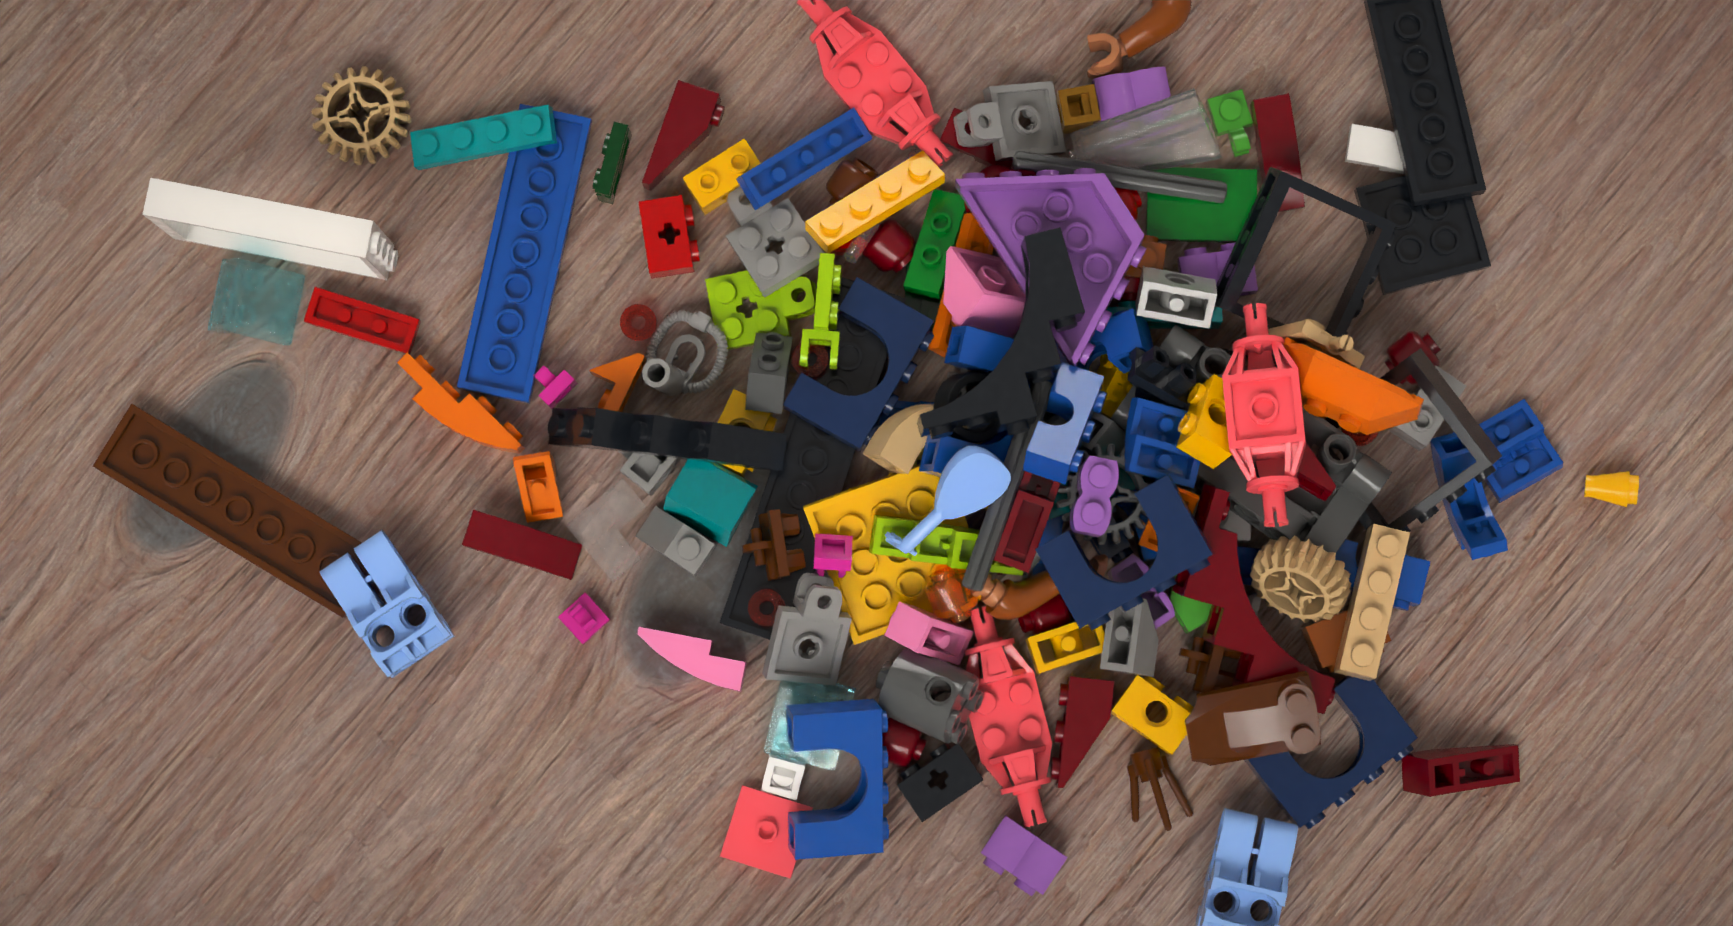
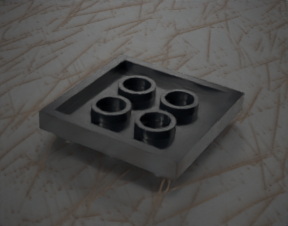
M1405 176L1358 187L1354 190L1358 206L1397 223L1394 228L1395 237L1393 243L1387 251L1383 252L1378 263V279L1383 295L1483 270L1491 266L1472 196L1412 207ZM1363 221L1368 239L1373 225Z

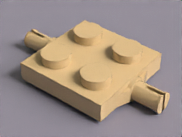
M1304 319L1268 329L1269 335L1280 336L1284 339L1288 337L1297 341V343H1302L1360 369L1365 358L1364 355L1353 349L1354 342L1351 336H1332L1324 331L1325 327L1321 323L1312 319Z

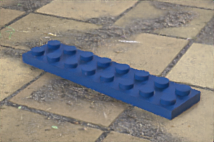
M520 104L519 110L533 108L534 106ZM553 111L557 143L509 152L457 383L458 389L530 404L535 383L534 375L537 373L590 135L591 118Z

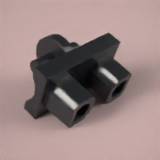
M1156 345L1146 352L1137 347L1129 352L1132 365L1128 374V381L1136 387L1135 398L1150 401L1155 397L1158 400L1166 401L1178 409H1182L1188 404V391L1196 384V369L1193 366L1184 362L1175 369L1169 366V356L1166 351Z

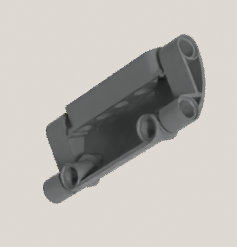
M1177 324L1159 347L1166 351L1169 356V366L1175 369L1184 362L1193 366L1196 369V384H1202L1212 376V374L1206 371L1205 364L1216 365L1220 370V375L1217 376L1222 378L1231 358V355L1220 348L1205 346L1202 341ZM1134 385L1111 417V420L1124 430L1127 427L1131 398H1135L1136 387ZM1153 397L1150 400L1156 403L1174 407L1166 401L1158 400L1155 397ZM1188 402L1181 410L1188 411L1190 403ZM1304 407L1303 417L1306 443L1331 477L1336 488L1326 501L1319 499L1299 486L1294 490L1285 492L1288 525L1279 527L1277 512L1275 511V527L1264 526L1262 495L1246 491L1247 480L1232 455L1214 469L1200 462L1195 486L1203 490L1204 484L1230 492L1228 497L1230 500L1229 510L1273 540H1278L1281 536L1291 540L1295 535L1301 541L1306 542L1310 539L1312 544L1316 546L1323 545L1325 551L1335 553L1392 474L1390 470L1365 453H1361L1349 435H1346L1323 418L1308 413ZM1329 448L1338 449L1343 455V460L1333 459L1330 456ZM1253 462V463H1254L1255 470H1256L1257 478H1259V474H1258V470H1257L1256 463Z

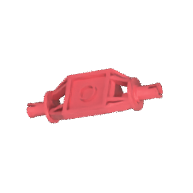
M798 0L797 4L803 8L817 25L809 39L813 44L816 43L825 81L849 109L855 108L869 133L898 144L901 150L917 145L939 168L943 165V160L946 163L954 154L948 150L933 132L941 117L937 113L934 114L927 87L883 33L852 15V11L848 6L833 12L824 0H811V2L809 0ZM826 37L829 39L830 43L835 49V55L832 53L829 45L827 44L825 40ZM894 120L908 134H903L896 127L890 124V122Z
M1256 303L1257 318L1254 319L1252 304L1243 306L1246 337L1233 342V354L1222 375L1229 450L1247 480L1246 491L1262 495L1264 526L1275 527L1274 512L1276 511L1279 527L1289 524L1285 492L1294 490L1299 486V479L1296 476L1306 447L1299 370L1283 346L1285 339L1280 336L1269 335L1267 305ZM1272 353H1274L1277 367H1275ZM1245 355H1248V369L1244 371ZM1253 462L1256 463L1257 470H1258V474H1259V478H1257V474H1256V470H1255V467H1254V463H1253Z
M985 606L981 608L985 623L981 621L978 608L968 611L977 643L974 644V648L964 650L965 656H968L966 671L979 678L978 690L984 692L980 708L977 712L971 711L969 720L980 762L1003 788L1000 789L1001 795L1012 793L1013 796L1017 795L1024 822L1023 826L1026 828L1034 826L1031 814L1032 809L1037 824L1047 822L1038 789H1042L1041 785L1051 782V778L1047 777L1052 740L1034 671L1013 646L1015 644L1014 638L1003 640V637L998 636L994 617L986 613ZM978 653H980V656H981V665H982V674H983V678H981V679H980V669H979ZM1002 762H1005L1014 786H1012Z

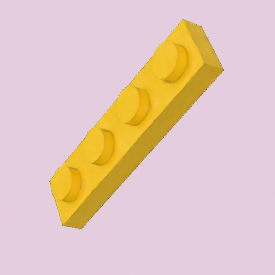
M922 150L805 221V230L826 253H831L944 184L945 174Z

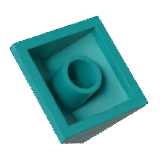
M687 460L666 495L663 511L727 547L758 486L717 463Z

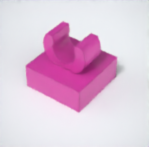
M543 366L534 375L545 387L538 396L551 409L578 384L565 370L556 377Z
M815 533L813 569H817L819 576H824L825 570H838V578H843L846 571H851L853 536Z
M583 593L558 616L583 645L610 621V618L587 593Z

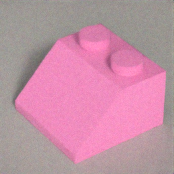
M950 246L946 251L943 304L952 315L953 323L956 326L967 325L1013 338L1020 327L1025 295L1001 257Z

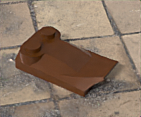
M1307 671L1197 693L1196 704L1191 714L1185 719L1192 761L1205 763L1209 766L1288 751L1306 754L1313 751L1318 745H1321V730L1316 701Z

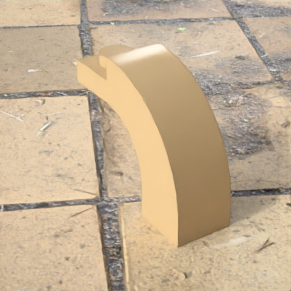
M934 404L914 405L893 414L874 433L863 455L892 473L909 474L927 439V436H920L917 425L919 415L934 410Z

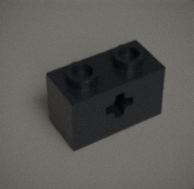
M944 743L930 753L933 759L930 763L922 768L918 763H915L899 774L903 781L897 786L921 822H924L983 781V778L960 745L956 744L951 747L950 744ZM934 769L938 773L945 771L948 775L944 780L946 787L942 790L938 786L930 788L927 784L932 779L930 772Z

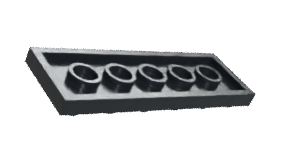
M1365 0V10L1412 207L1484 194L1486 186L1441 0Z

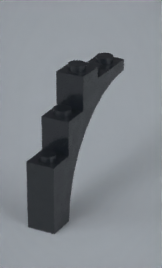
M1061 227L1024 236L1021 252L1026 274L1025 304L1020 327L1010 349L996 368L973 390L948 405L920 414L917 425L921 437L931 435V439H940L953 434V429L967 426L968 430L979 429L989 425L990 419L994 420L997 433L1007 431L1008 435H1016L1030 429L1029 425L1034 423L1037 413L1027 380L1031 379L1032 383L1050 380L1054 377L1053 373H1056L1061 365L1051 328H1055L1056 332L1075 328L1078 325L1077 322L1081 321L1085 313Z
M577 407V409L553 408L552 416L548 422V444L648 454L760 470L783 471L787 434L716 422L688 421L658 415L631 414Z

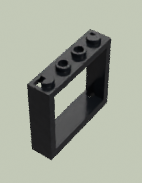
M1270 167L1216 284L1217 298L1215 305L1244 318L1243 305L1237 303L1285 196L1289 188H1292L1373 225L1372 231L1325 330L1336 337L1348 335L1347 330L1352 319L1356 318L1363 308V295L1368 285L1375 281L1379 273L1378 263L1381 256L1393 243L1395 237L1394 228L1397 223L1288 173ZM1254 310V319H1256L1257 311ZM1267 316L1268 329L1285 325Z
M1421 348L1380 379L1397 385L1411 374L1476 462L1389 524L1371 502L1359 518V521L1366 530L1372 524H1378L1410 532L1408 524L1415 519H1418L1421 524L1439 511L1435 505L1445 498L1449 503H1452L1468 491L1464 484L1475 478L1478 483L1483 481L1496 471L1492 464L1502 457L1501 453ZM1328 417L1324 419L1334 427H1340L1337 421ZM1329 448L1330 456L1333 459L1340 460L1334 451Z

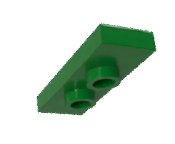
M938 189L933 190L903 285L904 291L940 299L945 282L946 251L950 246H956L963 216L967 213L964 200L960 194Z

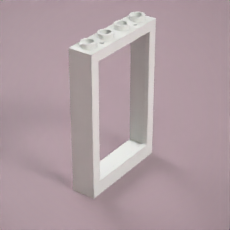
M150 178L143 215L173 239L387 280L389 271H395L398 250H394V244L374 221Z

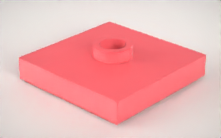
M742 785L720 857L791 879L797 860H795L788 848V812L809 811L813 807Z

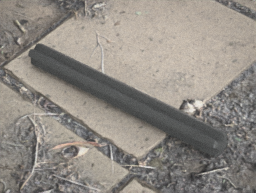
M1016 151L1012 162L1013 170L1023 169L1034 172L1057 170L1059 175L1074 174L1073 171L1076 169L1092 168L1096 170V173H1105L1113 187L1215 203H1223L1227 195V184L1225 182L1025 151Z
M1049 381L1031 384L1030 392L1037 417L1034 423L1029 425L1030 429L1028 431L1013 435L1004 461V465L1010 472L1011 481L1008 489L1002 496L988 506L962 580V585L967 589L982 591L1024 474L1023 466L1026 450L1038 421L1042 422L1048 405L1050 390L1053 386Z

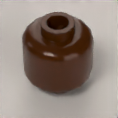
M856 157L853 161H841L826 183V190L832 196L829 201L830 204H835L873 181L879 173Z

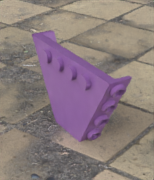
M1092 168L1076 169L1073 171L1074 174L1059 175L1057 170H1041L1036 172V176H1022V173L1019 171H1006L1000 173L999 177L985 178V174L977 172L963 174L962 179H955V188L1024 295L1026 274L1021 252L1024 236L1061 227L1085 313L1081 321L1077 322L1078 325L1075 328L1062 332H1056L1055 328H1051L1055 343L1068 363L1076 367L1078 363L1086 365L1095 348V345L1089 342L1096 330L1103 333L1112 316V313L1107 311V308L1113 298L1121 299L1129 284V280L1125 279L1124 276L1130 265L1135 268L1138 267L1147 248L1141 246L1144 239V233L1105 173H1096V170Z

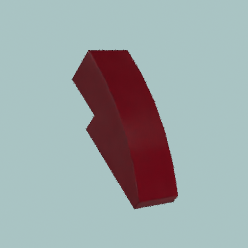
M1289 93L1253 99L1250 109L1256 136L1255 147L1262 184L1270 167L1302 180L1297 136ZM1289 188L1279 212L1304 208V194Z
M1024 471L993 559L994 561L1029 573L1036 554L1035 549L1039 546L1061 483Z
M476 510L472 511L462 543L467 548L569 580L573 578L583 545Z

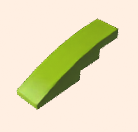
M874 515L869 547L870 553L904 557L917 562L944 564L956 569H967L980 532L979 529L940 523L914 548L918 554L913 556L911 553L905 554L886 542L884 534L893 532L903 539L921 521ZM994 560L989 571L993 573L1023 575L1022 570Z

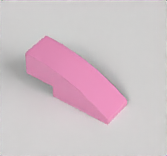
M643 627L638 628V635L653 650L673 665L696 678L716 686L738 692L742 691L747 663L711 656L712 640Z

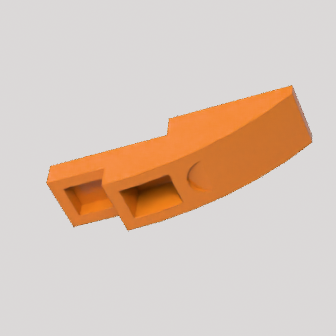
M407 352L397 362L422 387L412 399L446 427L465 438L501 451L520 454L525 449L518 442L523 435L509 421L502 426L493 417L497 410L483 396L476 400L469 393L458 403L456 400L461 395L446 380L440 385L431 376L435 369L421 355L414 359Z

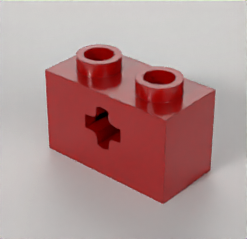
M682 195L639 201L651 279L695 272L693 262H699L700 256L697 240L690 241L688 227L695 226L692 205H684ZM673 228L674 233L680 236L674 237V244L668 245L666 239L661 237L666 236V229Z

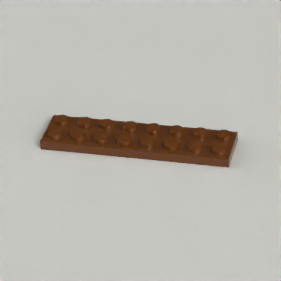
M134 404L130 405L93 464V467L342 618H346L347 614L323 580L320 570L348 552L365 577L370 575L354 551V548L362 542Z

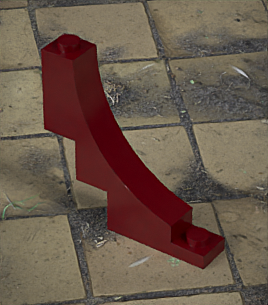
M1204 484L1194 518L1214 552L1213 555L1207 558L1211 565L1193 575H1190L1187 569L1177 574V584L1173 585L1172 591L1187 598L1212 604L1202 639L1212 644L1241 652L1232 686L1307 671L1315 696L1317 712L1325 714L1327 706L1332 703L1335 696V691L1333 690L1335 688V678L1301 664L1284 651L1262 626L1247 597L1240 574L1237 533L1219 527L1221 521L1227 517L1230 509V500L1228 499L1230 492Z

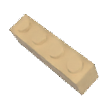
M1372 524L1367 528L1334 667L1335 673L1367 681L1376 679L1410 532L1378 524Z

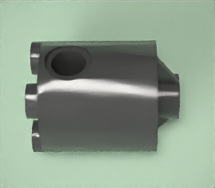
M907 647L901 651L894 662H885L876 680V687L881 689L878 704L882 710L886 711L887 717L947 744L953 742L959 745L962 742L968 727L965 723L971 711H978L984 698V692L978 690L979 678L976 675L938 658L914 652Z

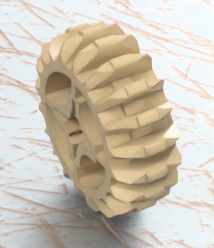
M366 66L361 68L360 76H356L352 67L347 68L348 78L343 80L339 73H335L333 77L337 84L334 87L327 82L322 85L328 95L317 94L315 96V100L323 105V107L312 109V115L321 118V120L313 123V129L319 132L324 131L318 137L319 142L322 145L330 143L327 151L331 155L340 151V160L343 162H347L353 153V160L356 165L362 164L364 155H367V159L371 164H375L377 160L375 153L380 152L385 159L389 158L390 154L386 147L391 144L393 148L400 149L401 145L395 139L396 135L401 137H407L408 131L400 126V124L411 123L410 115L401 113L410 108V103L407 100H400L405 95V91L402 87L393 89L396 81L391 76L383 81L384 74L379 69L373 73L371 78L370 71ZM361 89H370L381 93L387 98L388 103L380 105L379 102H366ZM349 94V105L346 109L337 112V116H334L338 103ZM359 103L369 114V117L365 116L367 120L363 122L364 128L354 118V115L358 116L356 112L360 110ZM390 115L386 128L374 139L373 130L375 125L382 120H386V116ZM343 127L345 130H358L362 143H353L342 139L337 135L335 128Z
M1295 535L1291 540L1285 536H1281L1278 540L1270 539L1258 551L1250 573L1253 579L1251 586L1258 590L1257 597L1267 600V607H1275L1278 609V614L1285 613L1290 616L1291 620L1295 617L1301 618L1304 623H1307L1310 619L1315 622L1323 619L1331 620L1335 614H1339L1350 594L1351 583L1349 581L1350 573L1344 570L1345 563L1335 560V552L1325 551L1323 545L1316 546L1311 543L1310 539L1306 542L1301 541Z

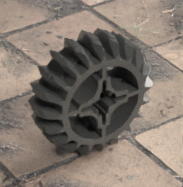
M1110 443L1107 445L1106 455H1102L1099 444L1092 446L1093 456L1115 460L1118 463V467L1125 471V447L1122 448L1118 457L1114 456V444ZM1082 449L1081 451H1084L1082 462H1084L1089 455ZM1125 471L1134 482L1136 491L1121 488L1117 484L1115 493L1125 497L1118 496L1110 499L1111 507L1113 509L1116 503L1126 502L1135 503L1131 514L1124 521L1108 526L1105 533L1097 539L1099 545L1105 544L1107 533H1111L1113 543L1118 544L1121 540L1119 531L1122 530L1125 536L1131 539L1135 536L1130 526L1131 524H1134L1141 530L1146 527L1145 522L1139 516L1142 514L1147 517L1134 493L1154 483V480L1144 483L1143 475ZM1078 472L1069 474L1068 486L1060 485L1057 493L1067 494V499L1058 501L1056 503L1058 508L1069 506L1071 512L1076 497L1079 496L1077 489ZM1070 512L1061 517L1063 522L1070 520ZM1084 535L1083 539L1090 541L1092 536Z

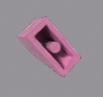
M899 601L895 612L890 618L885 636L914 652L960 665L964 656V650L967 649L974 631L922 608Z

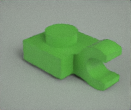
M1243 90L1207 99L1206 104L1216 135L1228 134L1234 157L1249 154L1251 146L1244 129L1252 127L1253 121Z

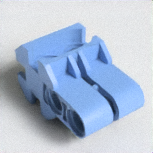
M381 530L354 548L355 553L370 575L365 577L348 552L320 570V574L347 614L352 627L370 649V654L387 677L391 676L393 678L455 636L443 616L431 602V598L423 586L412 574L390 539ZM375 582L387 603L386 605L371 586L372 583ZM415 605H421L426 612L424 622L418 626L411 625L407 619L409 609ZM390 626L394 631V640L390 645L383 647L377 642L376 634L381 627Z
M1224 808L1212 859L1203 885L1205 890L1201 906L1199 905L1195 926H1280L1278 923L1282 906L1285 907L1288 876L1297 839L1298 825L1264 817L1255 849L1252 847L1258 816ZM1251 854H1255L1252 868L1248 876V865ZM1222 891L1228 892L1232 897V906L1226 912H1218L1213 904L1215 896ZM1257 900H1264L1269 907L1267 917L1261 921L1254 920L1250 914V908Z

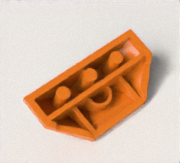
M1288 337L1285 338L1283 346L1298 367L1302 406L1308 413L1317 417L1326 416L1337 421L1340 427L1349 432L1357 433L1359 431L1366 435L1418 419L1424 401L1423 398L1410 394L1402 388L1302 343H1297V341Z

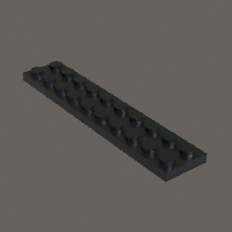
M843 277L841 279L840 294H833L832 300L839 302L838 308L854 282ZM883 291L905 304L906 298ZM838 313L837 330H830L840 332L837 369H830L829 366L831 346L813 345L808 358V367H805L803 374L839 394L847 396L862 395L877 387L888 353L884 344L876 335ZM792 413L789 415L783 433L787 434L783 471H770L751 529L760 528L758 515L767 513L769 510L780 509L781 514H797L800 525L799 534L784 537L786 550L802 549L806 566L791 572L789 576L768 581L766 565L755 566L754 553H743L720 620V624L768 640L771 638L778 605L795 607L793 599L800 577L804 573L815 574L816 569H813L815 538L803 506L842 492L856 451L854 448ZM751 533L746 544L752 543Z

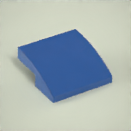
M1131 398L1125 436V471L1158 480L1166 475H1170L1176 485L1194 489L1200 461L1176 448L1181 434L1178 431V426L1188 411L1142 398Z
M1525 399L1479 424L1502 455L1492 464L1496 471L1484 479L1499 503L1563 468V461L1545 436L1543 425Z

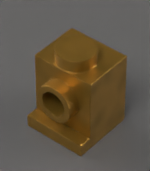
M1094 84L1058 90L1056 100L1063 134L1090 130L1093 122L1101 121Z

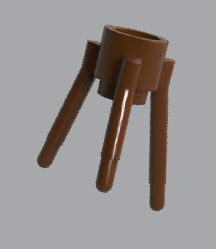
M1159 747L1130 755L1132 765H1128L1127 770L1130 777L1133 822L1139 821L1138 777L1140 776L1142 783L1148 781L1151 783L1165 830L1170 831L1172 829L1158 781L1159 778L1163 777L1162 772L1186 816H1193L1188 801L1169 768L1167 757L1161 756Z

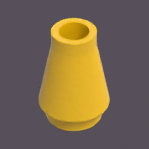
M1630 471L1586 475L1584 497H1592L1626 508L1628 504L1637 505L1639 475H1630Z

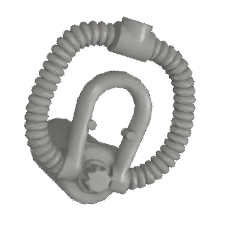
M685 310L671 312L661 322L648 343L649 346L646 351L647 363L642 370L644 382L669 396L679 393L686 394L688 392L695 394L709 389L719 379L718 376H721L720 372H723L724 365L726 364L728 345L724 332L712 323V317L701 311L694 314ZM679 321L688 322L690 326L704 333H710L717 342L716 363H714L715 366H713L709 373L710 375L705 377V380L703 379L696 383L691 382L706 355L703 342L694 335L687 334L676 338L670 347L665 361L656 358L658 345L674 323ZM686 342H691L696 345L698 353L693 363L689 364L690 368L688 371L685 372L673 366V362L675 359H678L677 352L680 346Z

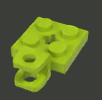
M820 253L814 329H802L800 366L808 367L809 346L821 345L831 346L829 366L830 369H837L840 332L830 330H837L839 302L832 300L833 294H840L842 265H835V254Z
M747 270L705 279L714 325H717L724 332L728 350L754 345L756 332L765 334L774 332L782 336L792 337L789 320L805 318L815 314L817 285L807 277H798L765 298ZM802 292H805V299L801 302H798V295ZM749 298L751 303H757L758 309L752 311V317L746 318L745 313H739V306H742L743 300Z

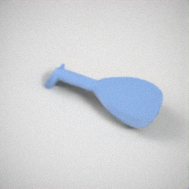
M966 446L958 450L942 471L935 492L934 509L903 539L893 532L884 534L886 542L905 554L911 553L913 556H916L918 553L914 548L944 519H955L987 507L1002 496L1008 489L1011 481L1009 470L996 455L985 448Z

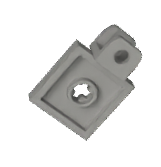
M1053 81L989 86L983 90L985 103L976 104L967 111L957 114L953 119L959 145L963 147H982L993 143L996 161L1013 160L1016 151L1051 156L1066 152ZM1020 112L1023 113L1024 118H1029L1031 124L1026 126V129L1019 124L1018 117H1020ZM966 123H969L970 135L965 131Z
M738 187L728 194L727 201L740 227L726 235V238L765 298L819 265L820 253L824 252L805 230V223L789 198L774 207L768 202L754 210L748 198L740 202L741 197L745 193L741 187ZM773 241L785 242L781 246L783 252L780 254H776L774 251L768 253L767 249Z
M804 573L796 586L793 599L795 607L778 605L762 674L768 680L836 686L852 618L848 612H840L842 593L838 587L834 586L833 580L829 575L819 576L814 573ZM811 639L815 646L808 647L806 653H802L799 645L804 640Z

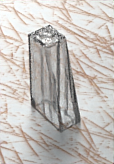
M1195 88L1070 133L1074 148L1068 149L1071 159L1150 171L1222 158L1214 127Z

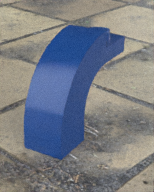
M1455 432L1432 438L1430 441L1439 488L1476 462ZM1473 478L1464 484L1468 491L1452 503H1449L1446 498L1443 499L1444 507L1458 544L1462 550H1467L1472 560L1508 551L1507 539L1490 509L1482 481L1478 483Z

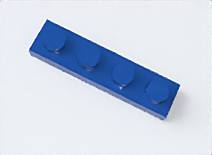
M852 108L742 174L736 180L754 210L873 138L855 108Z

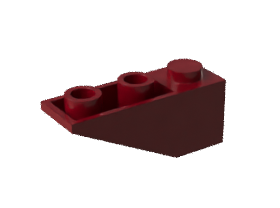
M1069 676L1067 684H1060L1058 705L1065 706L1063 721L1056 720L1054 742L1061 743L1059 758L1052 757L1050 778L1056 780V788H1064L1110 720L1114 681Z

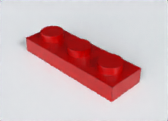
M314 287L304 318V322L403 354L407 352L411 354L421 323L420 319L318 287Z

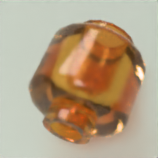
M948 566L930 574V581L925 586V593L936 617L940 619L950 618L951 623H957L972 616L970 610L978 604L979 596L975 597L971 594L970 589L962 585L966 570H958Z

